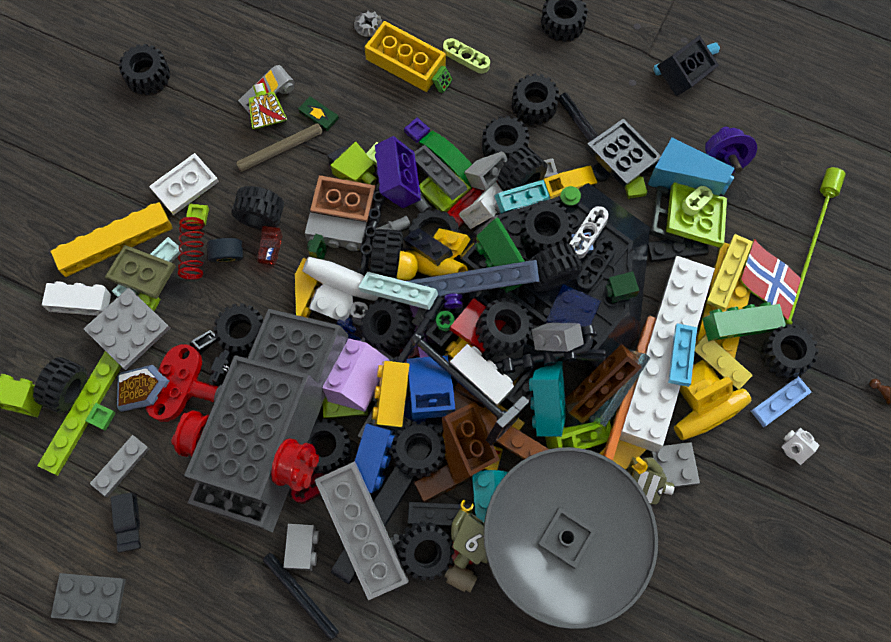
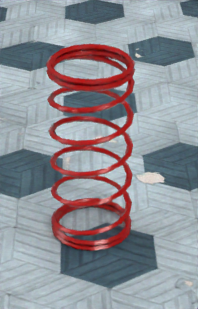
M185 217L179 221V231L182 233L179 236V241L182 244L178 248L181 252L178 256L181 262L178 265V276L184 279H199L204 275L201 269L194 267L180 269V266L185 264L196 267L202 266L204 263L198 260L183 262L180 256L185 254L191 257H200L204 253L196 250L182 252L180 248L182 245L202 247L204 243L200 241H187L183 243L181 236L201 238L204 234L199 231L183 233L181 227L188 230H198L205 226V222L197 217ZM188 220H193V221H195V222H187V223L182 224L183 221H188ZM190 223L202 224L200 226H186V224ZM188 233H200V234H202V235H201V236H191V235H187V234H188ZM195 242H196V243H201L202 245L195 246V245H189V244H186V243H195ZM198 252V253H202V254H201V255H190V254H186V253ZM188 262H199V263H202V264H200V265H193V264H187V263H188ZM183 271H196L201 274H189Z

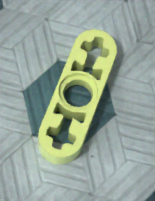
M450 38L444 41L443 52L446 53L447 57L477 73L483 74L489 70L490 59L486 55L456 39ZM469 53L471 58L464 59L462 54Z

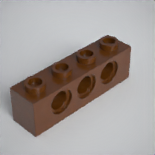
M621 344L565 398L568 413L584 423L642 368L636 355Z

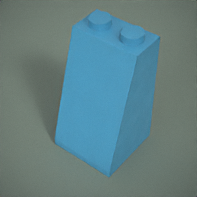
M671 138L654 168L648 185L652 187L662 186L669 188V190L673 182L695 189L700 186H706L713 194L718 196L720 194L724 195L735 177L731 175L734 167Z

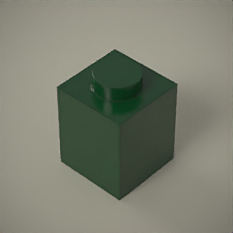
M633 271L609 277L607 285H605V291L607 296L611 297L613 303L637 297L639 287Z

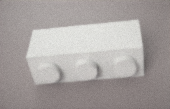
M57 281L54 284H46L42 306L49 312L98 316L109 306L111 294L102 285H93V287L81 283L67 285Z
M467 344L450 361V364L496 406H499L513 391V381L507 375H501L492 361H486L481 357L482 353L475 346L470 347Z

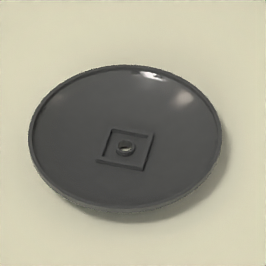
M554 448L536 453L521 461L498 484L486 511L484 547L494 579L507 598L516 607L532 618L548 625L570 629L588 628L617 618L626 612L643 594L656 565L658 532L655 516L645 493L624 468L611 459L593 451L580 448ZM564 531L569 532L572 536L570 544L562 541L561 536Z

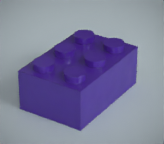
M394 136L376 144L375 159L377 161L380 193L401 208L420 201L421 194L415 152Z

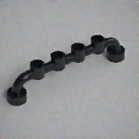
M379 183L376 186L377 191L373 194L374 207L369 211L370 224L365 228L366 241L360 248L362 254L360 268L356 271L363 276L367 272H371L368 268L369 258H371L372 243L377 224L381 221V207L385 204L386 197L380 193Z
M587 325L581 327L582 337L585 339L584 344L568 352L544 351L540 354H526L520 358H505L499 362H494L491 357H494L495 353H489L490 349L487 348L481 357L486 361H492L496 365L497 370L503 369L504 374L514 373L515 367L522 365L524 370L535 369V363L543 362L544 366H553L556 364V359L564 358L565 362H574L577 360V355L586 353L591 348L593 338L597 336L596 326Z

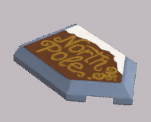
M154 365L121 372L118 375L117 408L123 412L154 405L158 399L157 395L170 381Z

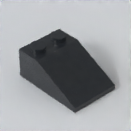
M700 35L657 65L660 73L664 76L676 96L693 87L719 66Z

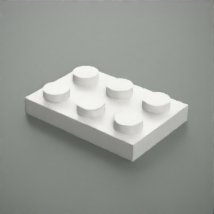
M194 153L149 187L168 210L175 215L219 181Z

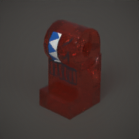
M263 226L258 263L275 265L283 235L280 228Z

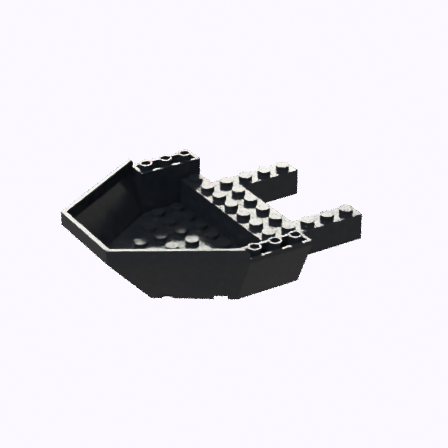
M589 183L576 187L581 193V198L578 204L574 206L565 205L561 201V193L539 200L543 204H546L547 200L551 201V204L557 202L560 208L563 206L566 208V213H570L571 220H573L572 234L577 233L594 207H604L608 211L607 223L593 243L594 250L604 238L613 239L617 244V250L594 287L589 291L580 290L576 285V277L569 283L549 291H536L533 283H527L508 293L503 288L461 293L463 299L460 301L463 303V306L457 309L447 308L445 311L451 312L456 320L473 298L484 306H487L489 303L491 304L494 300L500 301L501 298H506V301L512 299L515 304L518 302L522 304V309L526 308L528 310L527 316L530 315L532 318L529 322L533 324L532 329L546 323H580L581 327L593 325L596 326L597 336L593 338V344L590 349L605 350L606 358L621 344L629 349L639 336L650 227ZM539 201L494 215L479 224L469 236L471 240L462 254L456 256L454 260L466 265L468 271L487 268L485 256L483 254L480 255L475 247V244H477L476 236L498 217L524 261H529L538 252L535 251L533 254L530 252V247L526 249L520 233L521 220L524 212L527 209L530 210V206L533 204L537 206ZM601 214L595 217L594 224L597 223L599 218H602ZM541 222L534 227L543 236H552L558 232L557 227L550 222ZM587 228L583 230V232H592V236L594 235L592 229ZM604 246V250L601 254L603 257L605 256L606 252L610 250L611 246ZM588 253L583 258H580L583 267L592 253ZM593 260L591 266L594 269H600L602 263L599 260ZM633 271L639 287L637 297L613 303L611 297H608L605 291V285H607L609 277ZM590 272L585 279H582V284L589 283L592 275ZM441 318V324L443 325L446 323L449 325L450 318ZM436 322L426 333L427 340L442 352L457 336L451 330H440ZM532 333L527 340L530 345H534ZM563 358L556 359V362L562 361V364L565 362ZM582 360L588 365L586 369L591 373L602 363V361ZM543 362L535 363L536 368L527 370L518 381L513 391L505 399L508 405L512 407L522 396L529 400L526 408L530 405L531 397L534 396L533 391L529 389V379L533 378L535 370L545 367Z

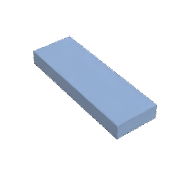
M798 376L754 408L751 413L765 427L809 395L811 390Z

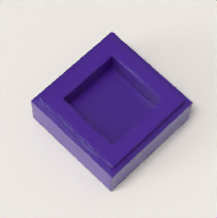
M416 118L404 128V132L418 143L430 132V128L419 118Z

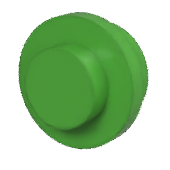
M565 187L561 192V201L567 206H574L580 201L581 193L576 187Z

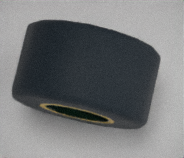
M221 238L207 242L208 261L231 262L243 259L242 240Z

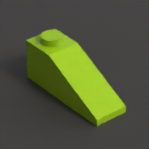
M610 420L564 427L562 436H545L547 448L587 449L606 443L611 431Z

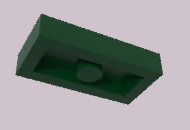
M315 233L314 238L309 240L307 250L310 257L324 260L327 249L322 235Z

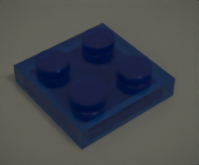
M562 285L546 323H580L581 327L591 325L601 301L566 285Z

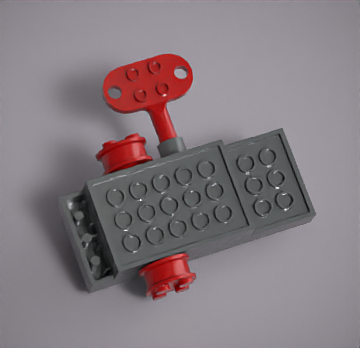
M268 309L248 359L234 356L224 382L219 387L198 381V375L202 367V357L194 347L181 344L167 352L158 371L170 382L157 395L158 399L154 405L146 406L148 414L160 422H168L181 414L191 397L214 402L210 415L203 416L201 412L194 410L184 413L171 440L178 455L185 457L191 455L192 457L184 475L196 482L188 504L273 533L289 489L300 491L303 488H308L314 467L317 466L319 461V455L316 454L315 447L307 442L325 398L322 387L349 336L341 326ZM189 351V356L186 359H182L183 354ZM165 406L164 413L162 415H158L159 409Z

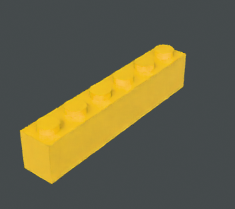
M160 202L150 204L138 212H132L123 219L115 220L103 228H97L85 236H79L74 241L61 244L56 249L51 250L58 270L65 277H68L120 253L124 245L134 247L173 229L165 210Z

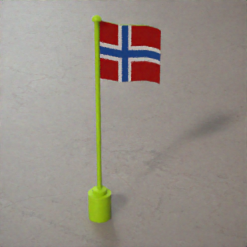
M831 167L826 169L820 192L826 198L801 278L785 263L767 252L753 239L740 281L751 293L764 302H771V305L780 304L786 325L793 323L791 320L829 199L840 194L845 172L839 168Z

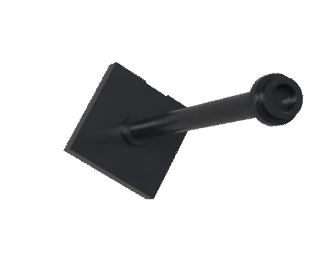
M416 333L410 340L414 348L420 347L497 417V422L485 440L492 446L519 419L529 400L522 396L507 412L505 410L502 411L426 343L423 334Z

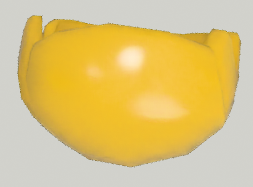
M400 251L397 278L402 281H410L418 271V261L412 253Z

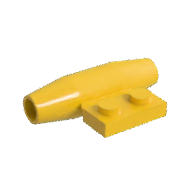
M439 228L433 238L450 248L453 253L452 257L443 260L439 266H436L415 250L405 251L412 253L416 257L418 273L435 277L468 271L467 266L454 260V258L462 254L471 239L466 234Z
M728 376L715 381L709 387L699 390L693 395L694 411L674 426L676 435L681 440H686L706 433L731 419L751 403L750 394L744 388L733 391V381Z

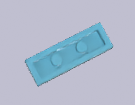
M678 323L675 325L668 383L687 387L691 385L697 327Z

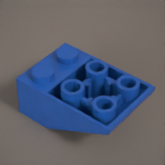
M442 356L446 361L449 362L448 356ZM431 357L407 359L409 364L408 381L412 419L444 417L454 412L455 401L451 376Z

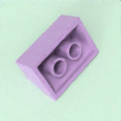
M348 338L322 387L328 402L366 411L374 395L375 387L379 385L380 378L377 377L378 365H382V361L390 360L368 343Z

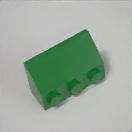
M498 217L476 236L477 244H475V247L480 255L483 254L485 256L487 268L525 262ZM523 284L501 287L500 289L503 288L508 293Z

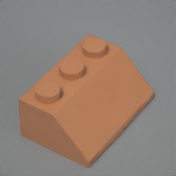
M319 175L310 211L367 222L369 220V211L374 207L373 194L376 192L375 185Z

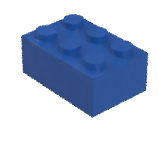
M366 423L355 458L369 493L382 488L385 476L382 474L384 469L388 468L391 460V455H388L389 450L394 444V436L397 437V435H394L396 430L373 423Z

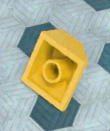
M703 359L693 365L691 385L689 387L681 385L679 390L694 411L693 395L720 379L711 365Z

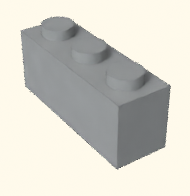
M310 213L305 236L307 241L314 238L316 233L322 235L325 244L332 248L344 247L350 251H358L365 244V228L367 223Z

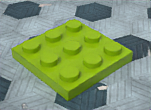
M673 182L670 189L666 232L721 248L724 245L727 198L713 194L711 200L697 214L688 215L683 211L682 204L696 189Z

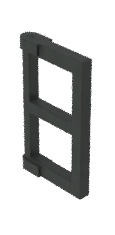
M658 186L656 188L650 235L683 243L685 237L657 228L658 216L668 217V210L660 208L661 195L670 197L669 188Z

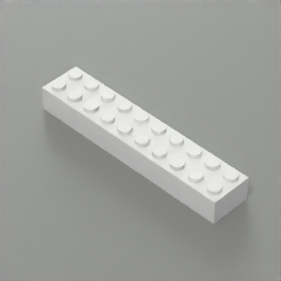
M676 256L655 316V324L619 440L656 453L663 447L681 386L668 383L675 325L678 323L698 327L715 268Z

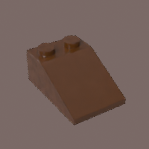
M475 401L442 417L446 460L455 480L470 477L500 460L494 445L491 446L485 441L489 433Z

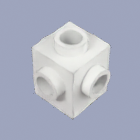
M801 428L796 432L791 430L783 438L786 441L782 446L785 454L796 460L800 465L812 456L819 447V444L814 441L813 436Z

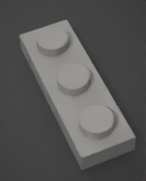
M132 435L90 484L105 497H108L150 448Z

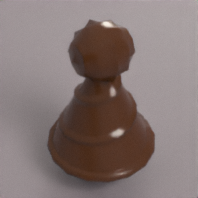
M877 378L870 380V387L873 389L878 388L888 405L891 404V387L881 385L880 380Z

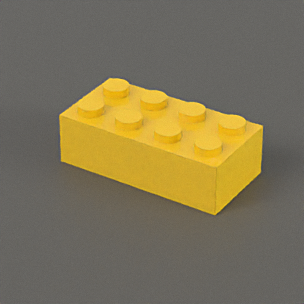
M386 21L381 24L364 47L366 60L425 92L434 83L432 78L439 68L446 66V53Z

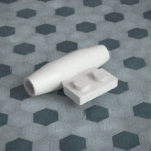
M308 257L304 264L303 272L322 283L315 291L309 309L346 323L353 304V296L376 301L379 297L363 293L359 290L358 287L365 277L360 273L336 263Z

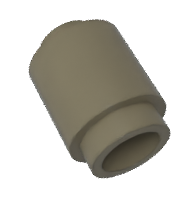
M455 564L454 567L449 566L444 577L447 578L446 583L463 592L465 590L471 592L478 576L474 575L473 571L467 568L462 569Z

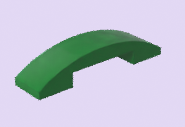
M431 131L419 141L421 146L425 145L445 165L471 187L464 172L472 164L452 143L434 131Z

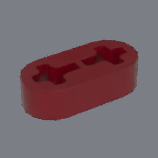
M316 473L311 476V482L308 487L310 490L304 493L305 498H296L298 491L294 490L291 491L292 498L297 503L304 504L319 496L321 493L318 487H311L316 484L315 479L325 474Z

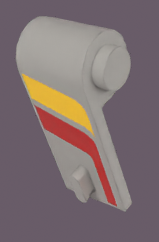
M280 65L271 68L256 83H264L266 93L274 91L275 94L277 92L288 94L294 89L295 85L294 80ZM253 87L238 100L249 114V98L256 96Z

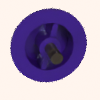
M723 127L706 142L705 151L707 155L734 167L732 173H740L755 157L757 143L751 136L744 135L740 129Z

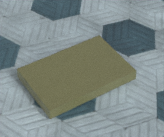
M124 245L105 278L108 281L157 299L176 266L172 262Z

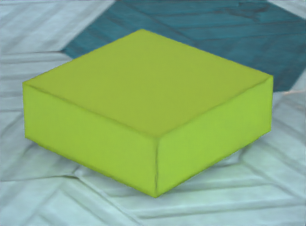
M643 176L636 178L625 186L628 199L647 195Z
M189 204L186 217L200 218L205 222L206 226L209 207L207 205Z

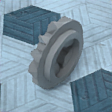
M361 12L359 16H356L354 22L355 30L362 36L371 37L381 26L382 19L376 12ZM365 20L371 22L372 27L369 24H365Z

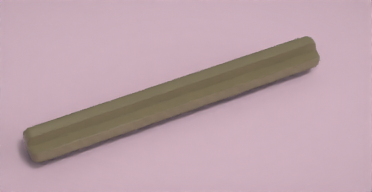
M314 124L237 161V167L241 172L320 135L322 129L319 124Z

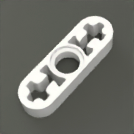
M594 207L570 242L575 249V247L579 246L581 240L583 241L582 249L576 251L579 259L587 254L607 223L609 214L604 207ZM601 214L602 218H599L597 223L594 224L595 217ZM587 228L592 229L594 235L590 237L585 236L583 230Z

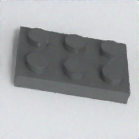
M60 573L51 618L118 624L126 579Z

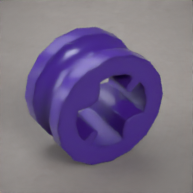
M445 295L444 300L447 301L445 308H461L463 306V303L460 301L463 299L462 295Z

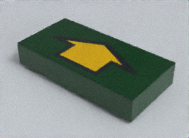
M311 96L298 109L301 114L314 123L319 124L326 131L339 119L337 114Z

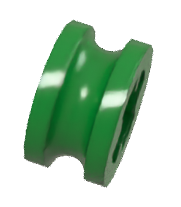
M442 311L436 317L437 327L442 331H449L450 326L455 321L453 314L449 311ZM449 317L450 324L448 325L445 323L442 325L441 318L446 319Z

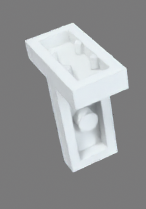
M496 182L487 191L485 190L471 206L459 213V216L470 229L497 213L494 207L497 203L494 195L503 192V190Z

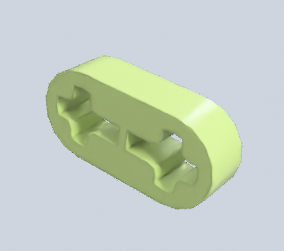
M706 186L698 187L683 202V211L688 215L697 214L713 197L712 191Z

